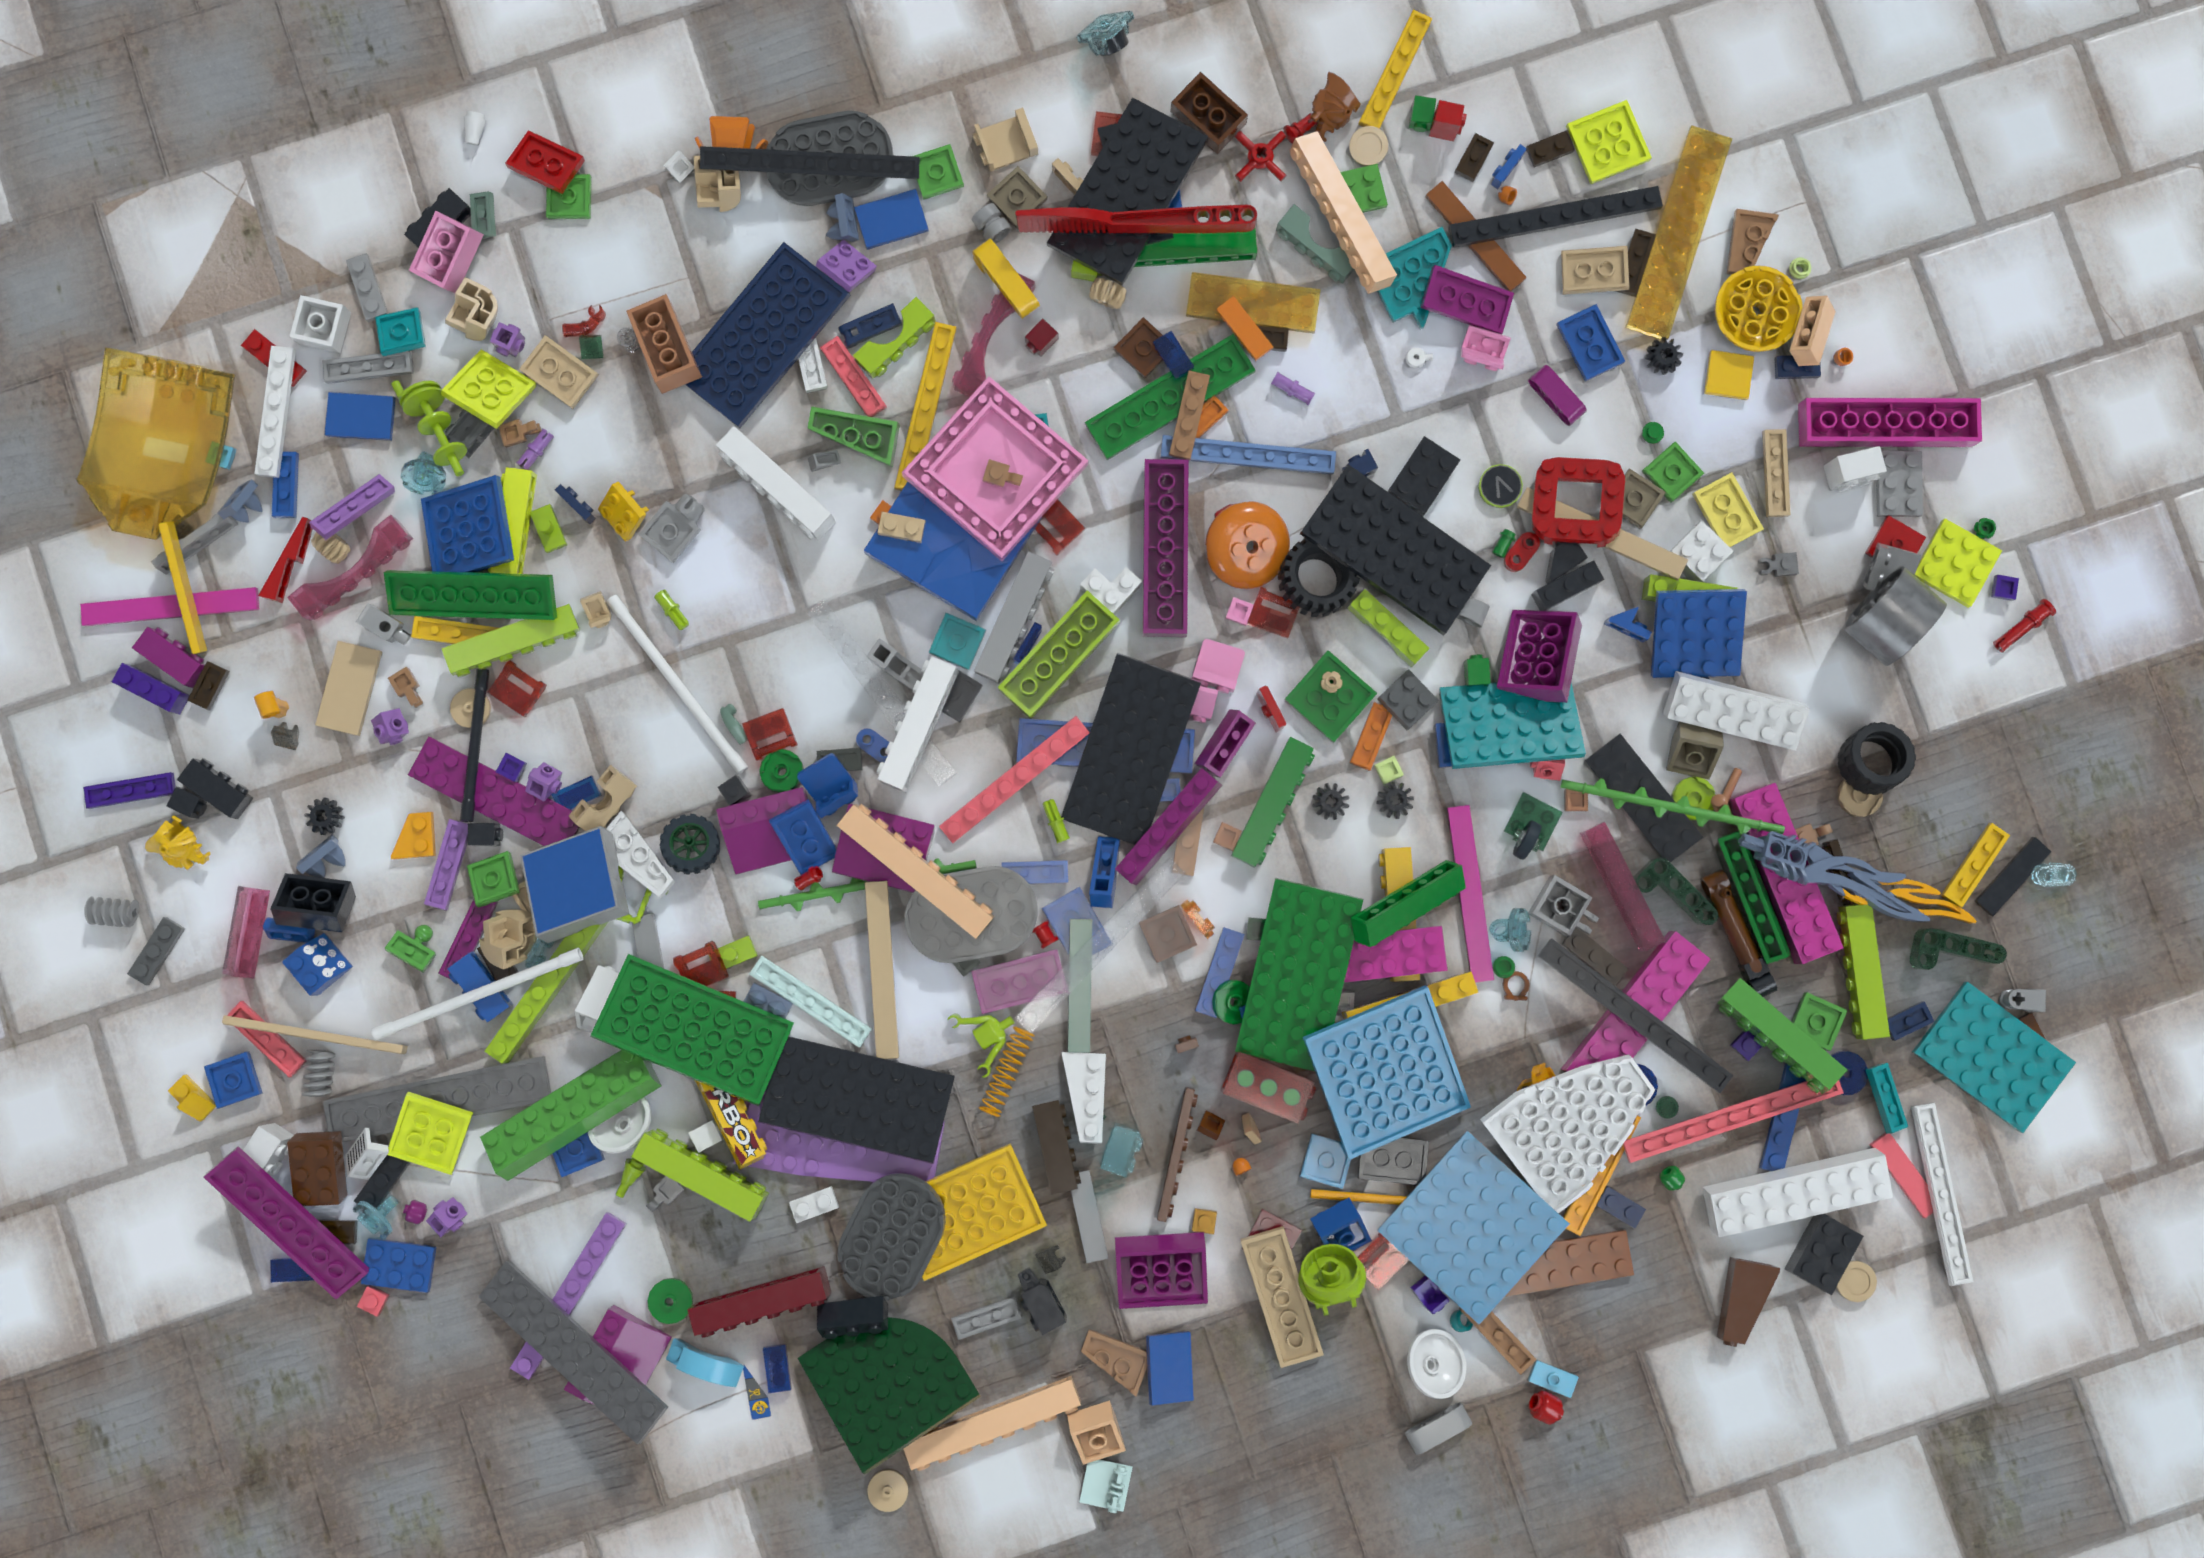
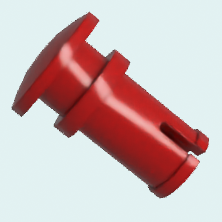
M1309 113L1297 123L1293 122L1290 126H1284L1283 131L1290 143L1293 144L1295 138L1304 136V133L1317 126L1318 122L1311 121L1308 123L1311 120L1310 115L1312 113Z

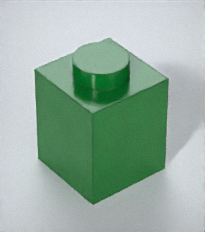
M1415 95L1408 128H1412L1416 132L1430 131L1433 124L1436 98Z
M1477 654L1470 655L1469 659L1464 661L1465 685L1467 687L1472 685L1488 686L1491 684L1489 658H1483V655Z

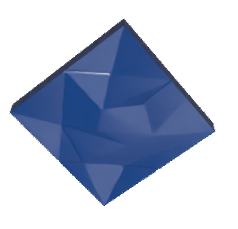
M907 481L888 513L925 520L922 542L918 543L878 535L877 528L865 547L864 553L977 621L1041 518L1006 558L1001 561Z

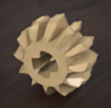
M1095 278L1090 287L1089 297L1094 302L1106 307L1120 309L1125 301L1127 290L1116 282L1104 278Z
M316 532L311 539L312 546L332 563L339 564L350 552L349 545L336 533L325 540Z

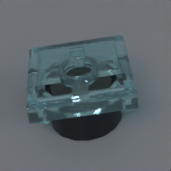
M1129 10L1100 15L1082 30L1076 38L1079 44L1088 42L1091 51L1096 56L1116 53L1129 43L1127 34H1129L1128 23L1135 18L1134 14Z

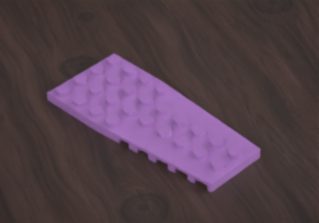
M767 1088L759 1106L745 1101L747 1107L745 1113L748 1119L752 1118L757 1127L755 1132L759 1139L762 1138L767 1147L765 1157L749 1165V1167L801 1176L874 1182L883 1176L895 1173L913 1175L924 1181L932 1179L936 1175L945 1120L934 1164L759 1123L758 1120Z

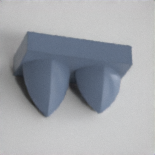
M843 193L835 195L836 201L830 205L826 213L830 217L838 219L839 222L835 223L828 230L826 236L835 240L846 239L850 242L859 240L853 198Z
M252 479L239 485L217 514L223 519L231 516L237 521L248 523V513L243 504L254 511L263 512L260 500L254 492L258 485Z
M331 834L298 861L296 868L302 874L306 872L311 876L324 878L325 866L321 858L333 865L344 867L345 856L338 845V839Z
M757 983L752 984L743 1001L786 1019L793 1005L787 999Z

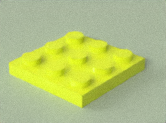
M1627 100L1566 125L1590 184L1649 162L1652 159Z
M481 349L441 390V396L497 429L536 388V382Z
M1945 518L1941 520L1925 549L1915 576L1923 583L1969 608L1972 607L2002 550Z
M407 1092L387 1155L452 1175L473 1112Z

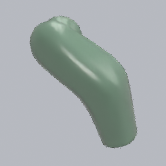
M728 704L726 707L722 706L720 714L725 726L739 745L743 744L748 740V737L740 723L732 716L737 710L732 704Z

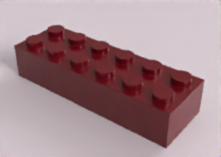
M825 1266L699 1301L687 1310L694 1336L701 1335L702 1338L714 1335L716 1331L722 1328L726 1332L737 1328V1325L745 1322V1325H751L759 1322V1319L767 1316V1319L778 1317L785 1310H789V1313L802 1310V1307L806 1306V1304L811 1303V1307L825 1303L824 1301L831 1294V1288Z

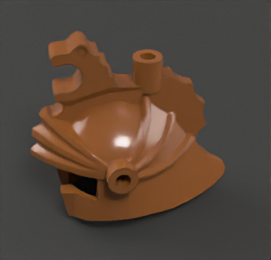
M1328 72L1325 88L1319 90L1312 102L1313 113L1310 115V118L1314 122L1319 120L1315 132L1318 131L1322 140L1326 142L1325 132L1334 133V128L1336 130L1343 128L1350 121L1352 110L1356 113L1361 105L1349 85L1333 72Z

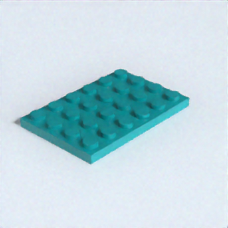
M1498 682L1491 683L1488 686L1472 685L1467 687V685L1440 687L1439 689L1452 769L1585 758L1586 751L1572 682L1567 703L1547 702L1500 690L1497 688Z
M1966 981L1912 1051L2020 1133L2026 1131L2076 1064L2073 1059Z

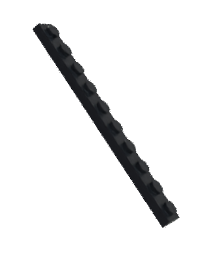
M700 146V169L919 179L920 157Z
M1654 186L1450 224L1448 228L1452 246L1456 248L1659 210L1663 207L1659 187Z
M1550 939L1538 954V958L1717 1093H1721L1733 1077L1730 1072L1555 940Z

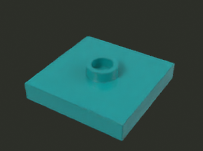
M418 307L375 317L382 356L426 347L421 312Z
M945 613L928 653L970 670L986 629Z

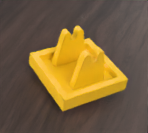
M618 481L611 485L598 510L615 529V532L626 542L632 539L649 509L647 507L641 508L632 498L635 495L634 491L627 492Z

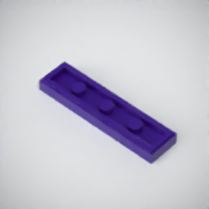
M169 772L85 786L83 789L86 809L170 796L176 785L174 773Z

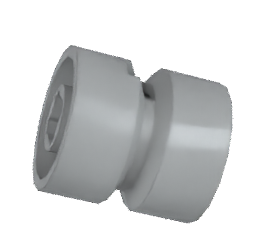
M994 203L987 204L978 210L972 217V222L978 230L984 231L983 237L986 241L990 238L996 244L1011 232L1012 227L1005 218H1000L1001 212Z

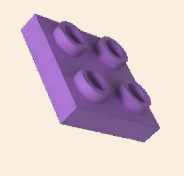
M844 239L818 259L816 263L817 268L848 292H851L874 273L877 267Z

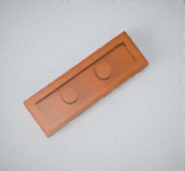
M1234 296L1216 309L1217 313L1255 362L1273 349L1272 344Z
M1373 702L1350 760V764L1371 771L1392 718L1390 712L1383 705Z

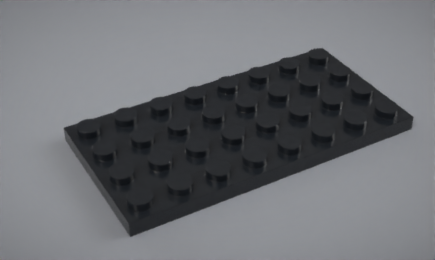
M1132 97L1068 207L1090 208L1109 212L1169 208L1207 143L1208 136ZM1106 229V233H1102V230H1100V233H1096V230H1094V233H1090V230H1088V233H1084V230H1082V233H1078V230H1076V233H1072V231L1070 233H1066V231L1064 233H1060V231L1054 233L1053 231L1047 241V246L1123 286L1153 233H1108V229Z
M1349 464L1300 532V535L1443 636L1447 633L1491 567L1488 562Z
M1117 653L1061 818L1064 817L1065 821L1136 845L1152 826L1201 681Z
M788 1036L768 1083L758 1122L934 1164L955 1076Z

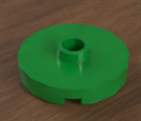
M780 749L766 755L761 762L759 772L763 784L772 792L781 793L798 787L801 782L798 780L797 774L804 767L796 754L789 750ZM781 770H786L784 775H779Z
M1235 979L1220 984L1214 992L1212 1006L1216 1016L1229 1024L1242 1023L1239 1007L1246 1005L1250 986ZM1232 998H1234L1235 1001H1234V1003L1231 1005V1004H1230V1000H1231Z
M663 1279L655 1284L649 1292L647 1300L648 1309L659 1322L665 1324L678 1323L688 1315L687 1309L693 1305L692 1291L680 1279ZM672 1298L673 1305H668L666 1299Z

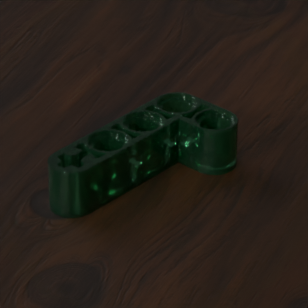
M1665 858L1650 860L1631 879V888L1636 893L1651 892L1659 885L1698 925H1713L1718 920L1716 908ZM1656 862L1661 863L1663 866V871L1660 874L1654 869ZM1641 877L1647 880V887L1645 889L1639 886ZM1672 878H1675L1678 881V887L1676 890L1672 889L1670 886V881ZM1688 894L1694 897V903L1691 906L1686 903V896ZM1703 912H1708V914H1707V918H1708V919L1703 920V917H1704V913H1703Z
M1924 928L1918 930L1914 935L1910 953V964L1918 970L1933 969L1937 964L1939 952L1986 964H2000L2006 960L2007 951L2000 944L1934 928ZM1926 933H1929L1931 936L1929 944L1925 941ZM1948 938H1950L1953 942L1951 949H1949L1946 945V941ZM1970 943H1972V945L1974 946V952L1972 954H1970L1968 951V946ZM1985 951H1992L1995 953V956L1984 953ZM1923 954L1927 959L1924 966L1920 962V957Z

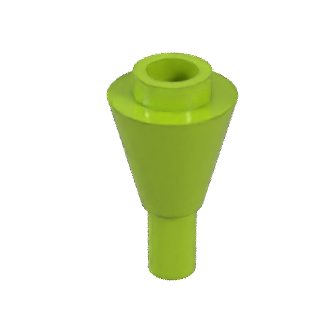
M634 1158L626 1159L621 1184L616 1192L618 1197L624 1198L629 1186L646 1170L643 1163Z

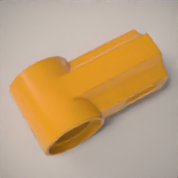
M266 691L254 696L262 719L286 716L289 705L286 701L276 698L274 691Z

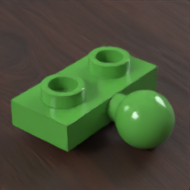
M428 925L418 926L414 932V939L397 930L385 946V951L424 973L436 956V952L422 945L423 942H427L432 938V929Z

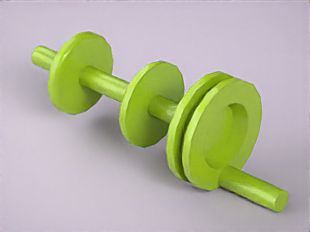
M430 380L415 383L404 390L400 381H393L391 385L399 399L403 412L409 416L425 415L417 425L418 431L423 435H436L441 447L433 455L434 463L439 466L451 465L457 477L462 476L464 471L459 461L466 455L467 447L461 442L449 443L444 430L451 423L450 414L445 411L433 412L442 405L445 397L441 396V386L437 382Z

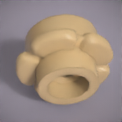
M1335 671L1324 673L1321 681L1322 688L1329 693H1334L1337 689H1340L1343 683L1340 679V674Z

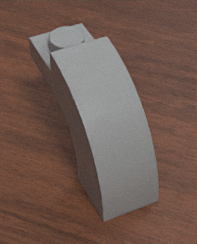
M880 638L866 656L875 665L911 690H913L916 681H921L923 677L922 669L907 660L896 649Z

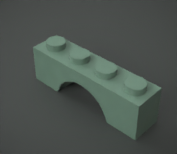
M1293 204L1278 222L1277 234L1284 241L1289 240L1294 244V248L1300 254L1309 256L1311 262L1316 267L1325 269L1332 280L1340 281L1343 284L1355 270L1351 267L1345 251L1341 247L1328 249L1316 244L1309 233L1311 217Z

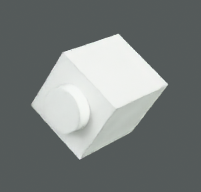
M711 1120L689 1132L698 1153L724 1140L715 1120Z

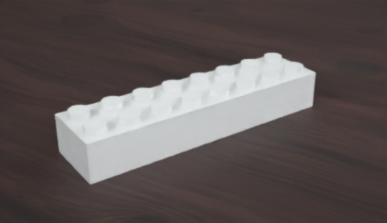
M1876 1148L1703 1187L1710 1229L1718 1237L1893 1198L1886 1155Z

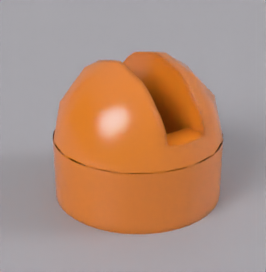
M1504 186L1501 188L1502 192H1498V198L1501 202L1511 205L1516 199L1517 189L1511 186Z
M1841 348L1835 352L1833 360L1838 366H1846L1853 361V353L1849 348Z
M1237 1158L1233 1162L1232 1169L1235 1176H1238L1252 1168L1246 1159Z

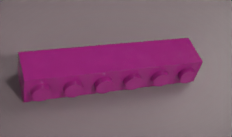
M1201 768L1118 864L1115 870L1131 884L1138 885L1223 785Z

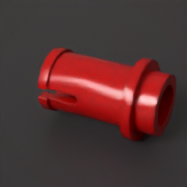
M811 866L807 872L794 879L796 881L794 882L795 886L802 891L814 882L819 883L821 878H823V872L818 866Z

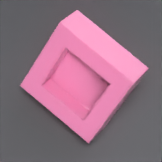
M1233 597L1225 619L1246 626L1254 604Z

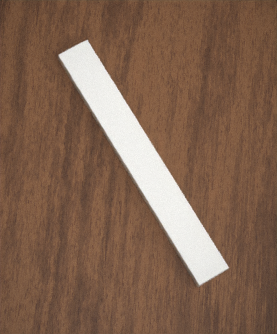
M1935 1103L1912 1106V1115L1949 1286L1973 1282L1936 1105Z

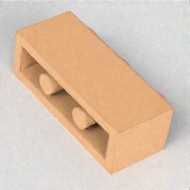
M1812 296L1805 299L1790 348V352L1798 366L1820 365L1836 312L1828 296Z

